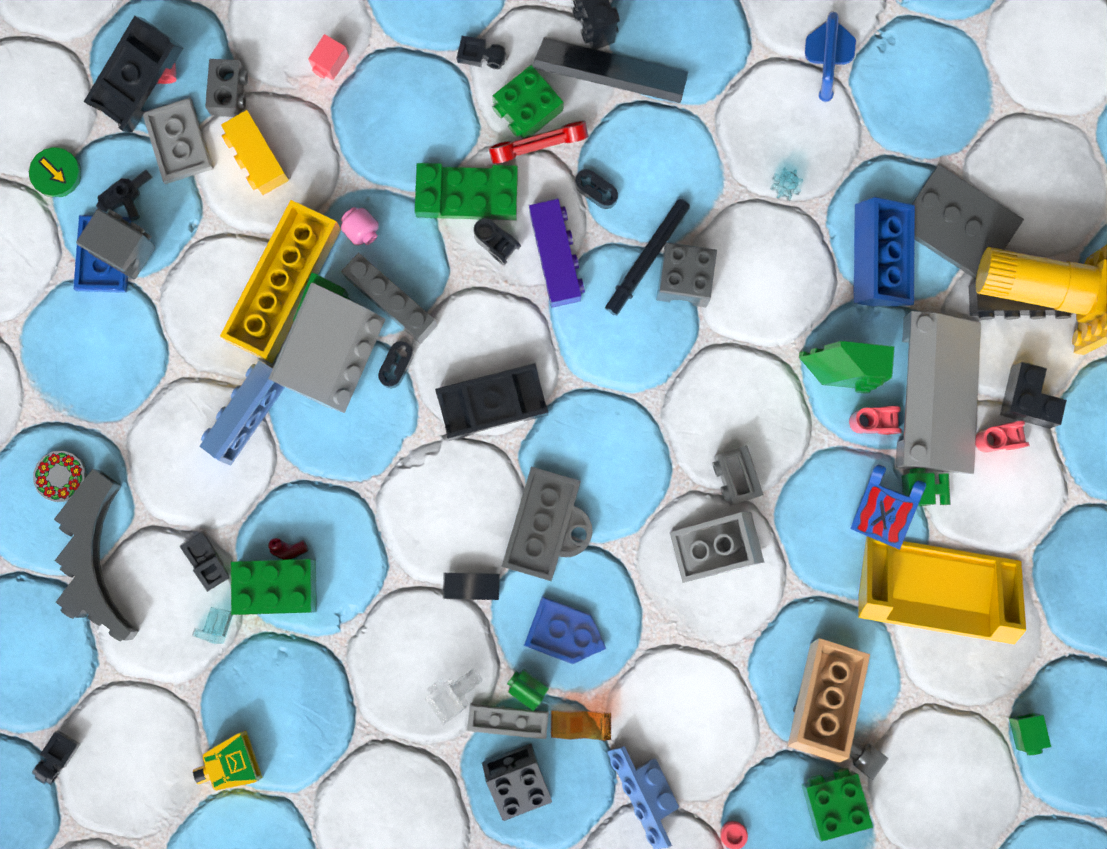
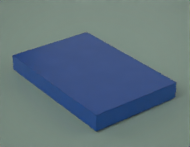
M79 215L77 240L92 216ZM122 216V219L128 223L132 222L129 217ZM77 244L73 287L75 291L127 293V275L94 257Z

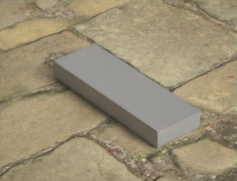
M470 704L467 731L546 739L549 711Z

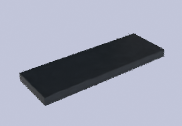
M546 37L542 40L533 65L535 69L677 103L682 101L688 76L687 71Z

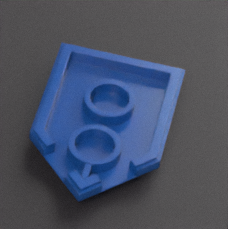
M542 596L524 646L571 664H575L607 649L591 614Z

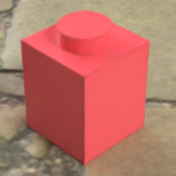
M324 34L308 59L312 66V71L321 78L328 77L334 81L349 58L346 46Z

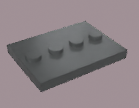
M941 165L935 168L911 204L915 205V240L975 279L980 260L986 248L992 247L1005 250L1024 220Z

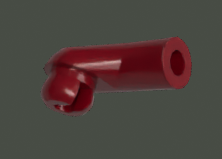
M273 538L268 543L270 553L282 560H291L309 551L304 540L290 545L279 538Z

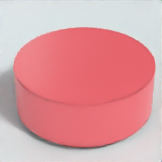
M728 821L720 830V838L727 848L740 849L746 844L748 833L740 822Z

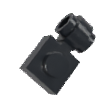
M461 36L456 59L457 63L482 67L483 59H485L488 67L501 69L505 64L507 53L502 45L492 44L490 48H486L487 43L484 39Z
M59 730L55 731L40 753L41 756L48 760L46 762L40 760L32 771L35 779L44 785L46 783L51 785L60 774V770L57 767L59 766L63 769L68 765L79 748L80 743Z

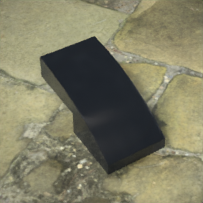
M204 531L180 544L179 547L194 568L193 572L207 592L230 578L222 560Z
M443 573V599L499 600L500 574Z

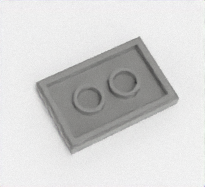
M191 98L155 108L143 114L161 177L165 184L213 170Z

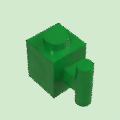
M924 468L910 469V473L902 475V494L910 497L914 484L917 481H922L926 483V488L918 506L935 505L936 495L940 497V505H951L949 474H938L939 484H935V473H926Z
M525 669L521 673L515 671L507 683L510 686L508 693L533 711L541 703L549 690L547 685Z

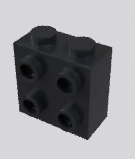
M573 0L574 7H572V13L575 21H580L582 25L581 35L584 43H589L591 49L596 50L615 43L616 33L618 32L617 22H620L616 7H611L609 0Z

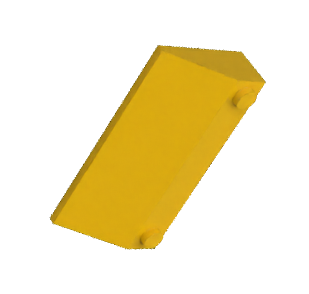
M867 536L858 595V618L1015 644L1026 631L1022 561L903 541L899 550Z

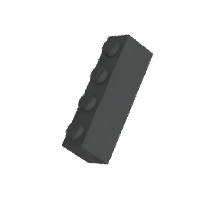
M360 253L341 271L351 284L420 344L438 326L431 315Z

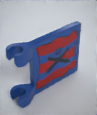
M877 465L873 469L850 529L900 550L925 491L926 483L917 481L913 486L910 497L880 485L885 475L886 467Z

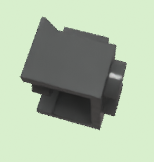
M747 445L714 457L715 462H712L713 469L717 477L721 476L724 485L720 487L724 501H729L730 506L764 495ZM738 456L749 493L740 496L737 494L726 461L727 458Z

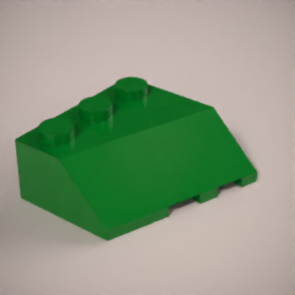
M839 341L824 345L823 349L813 348L810 350V353L805 351L799 352V358L821 385L855 388L856 393H870L871 390L877 389V387L892 379L895 346Z

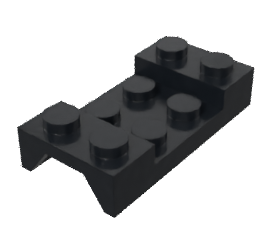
M134 15L83 102L105 113L118 123V128L121 131L133 133L145 113L142 110L143 105L165 69L173 67L184 48L146 19Z
M536 363L435 389L449 441L520 421L525 422L549 415Z

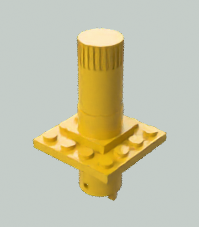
M1107 244L1087 257L1084 264L1071 261L1064 262L992 247L986 248L980 260L975 287L978 294L1050 307L1055 310L1076 314L1078 328L1072 337V344L1075 345V354L1085 355L1107 344Z

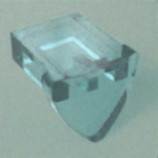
M211 607L203 630L194 628L192 636L213 644H223L233 617L231 611Z

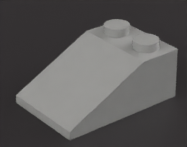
M740 512L670 532L682 583L765 563L751 512Z

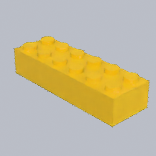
M290 200L220 334L222 339L273 364L294 323L293 318L311 273L319 274L341 231L337 221Z

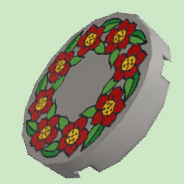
M53 451L43 456L36 464L33 472V482L37 492L45 499L53 502L68 501L87 477L84 462L77 455L66 451Z

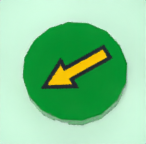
M57 147L47 148L36 154L31 161L28 171L29 179L34 188L46 197H65L72 193L79 185L81 166L76 157L67 150Z

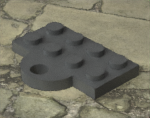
M535 467L530 468L501 567L552 581L559 557H573L587 548L592 538V524L586 513L574 506L581 481ZM577 527L583 528L586 531V539L583 542H575L571 537L573 529Z

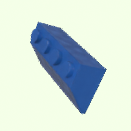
M877 197L855 204L854 304L872 307L914 305L915 205Z

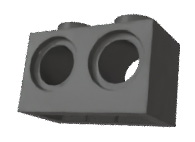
M209 59L205 108L211 116L235 117L242 113V109H245L246 96L243 90L244 85L248 83V72L244 69L240 60ZM234 73L231 79L224 80L227 74ZM226 97H232L229 103L222 104Z

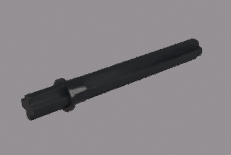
M678 199L626 277L620 285H616L615 293L605 306V310L609 311L610 314L617 316L628 299L633 298L632 293L690 209V204L685 200Z

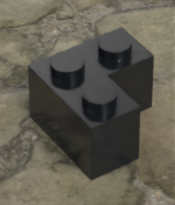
M1020 362L1010 369L1000 415L1050 429L1062 424L1067 400L1042 393L1047 368Z

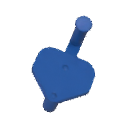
M834 11L828 14L827 22L806 37L805 42L806 59L814 64H823L822 84L819 91V98L823 102H829L834 96L832 89L835 65L850 63L855 57L856 49L855 37L838 22L839 15Z

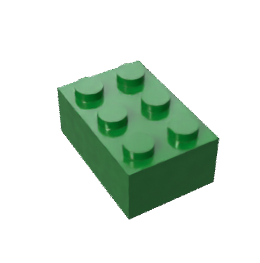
M316 560L231 562V615L317 612Z

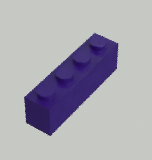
M559 199L529 205V214L551 308L581 302V294L585 293L582 278L577 279L575 271L579 269L577 255L571 254L570 245H574L571 230H566L564 221H568L565 206H560Z

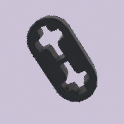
M584 169L577 173L575 187L580 194L602 209H610L616 205L618 192L612 184L589 169ZM588 177L591 178V185L595 188H592L590 185L581 186V178L585 180ZM598 190L604 194L611 192L612 200L602 201V194Z
M404 341L394 343L379 370V380L386 388L392 389L400 385L413 360V350L408 343ZM403 347L406 348L405 351L408 356L401 357L399 363H396L398 355L395 351L402 350ZM395 366L394 375L397 379L390 380L388 383L384 374L386 372L390 373Z

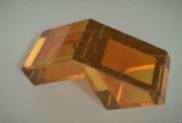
M552 710L551 738L611 740V713Z

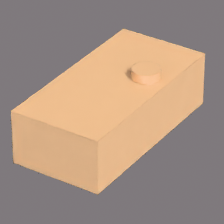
M821 638L810 644L788 747L838 763L849 759L870 654Z

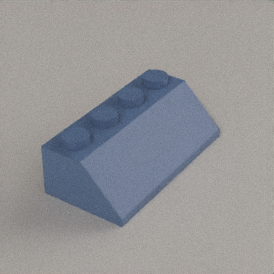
M258 361L257 364H252L246 372V380L242 385H238L233 390L230 403L227 407H222L217 413L216 423L212 428H208L201 437L202 443L199 447L216 460L230 466L233 464L284 390V386L269 380L273 370L271 367L261 361Z

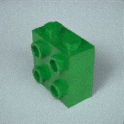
M532 65L492 95V108L499 118L502 119L504 117L509 122L508 127L516 137L521 136L522 139L533 136L563 112L564 102Z
M849 768L833 771V776L825 778L823 775L812 776L807 779V783L801 784L815 836L821 842L873 828L859 775L852 770L849 771Z

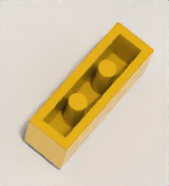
M247 110L221 124L225 132L221 136L228 148L234 147L237 152L233 157L241 170L243 168L247 169L249 175L246 179L253 190L258 188L261 194L265 195L289 181Z

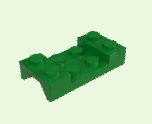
M417 163L415 188L416 218H488L490 220L517 221L518 166L492 165V168L443 167L439 163Z

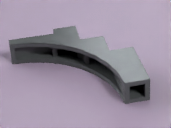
M92 469L54 518L60 524L59 529L72 537L54 561L61 565L59 569L64 574L73 578L56 600V603L62 607L60 611L71 619L84 618L89 614L88 619L96 625L101 626L103 624L110 630L108 634L120 642L122 640H133L139 631L123 617L112 601L104 583L100 564V539L103 522L110 504L120 490L121 485L104 472Z

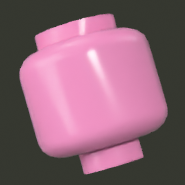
M353 207L342 216L341 230L354 245L364 243L369 245L378 237L376 232L379 228V223L367 209Z

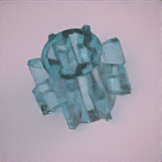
M783 168L781 176L776 173L774 174L772 179L777 183L772 184L770 189L776 190L778 194L777 199L786 197L790 201L792 193L795 195L800 194L801 189L797 186L802 184L803 179H798L796 175L797 170L791 172ZM786 181L790 183L788 187L783 185Z

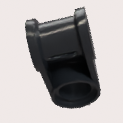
M488 218L479 219L474 225L475 241L504 266L507 264L508 257L515 249L519 250L521 247L520 243L512 235L505 232ZM486 227L492 231V234L489 237H482L478 234L479 230Z

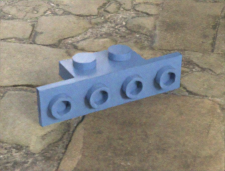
M625 746L607 751L611 765L620 777L622 788L631 800L634 813L642 823L648 842L653 846V849L669 848L672 844L660 820L677 810L679 805L657 760H649L635 769Z

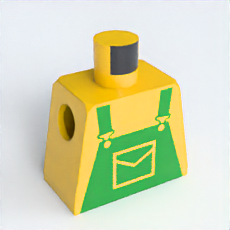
M246 730L202 754L205 765L193 769L195 782L199 785L210 780L215 791L252 784L263 778Z

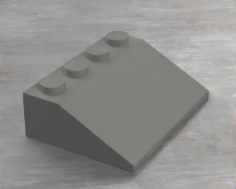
M311 283L269 380L327 408L345 413L385 322V318L338 294Z

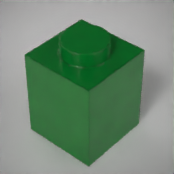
M1029 713L1009 718L1017 750L1023 751L1027 755H1038L1043 753V749L1051 747L1044 715Z

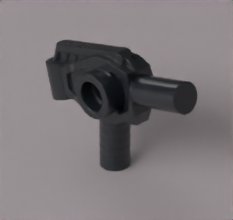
M144 170L133 180L121 178L97 197L98 203L96 207L107 212L108 209L113 211L116 208L125 206L131 221L139 219L140 215L134 203L135 199L140 196L138 188L153 177L147 170Z

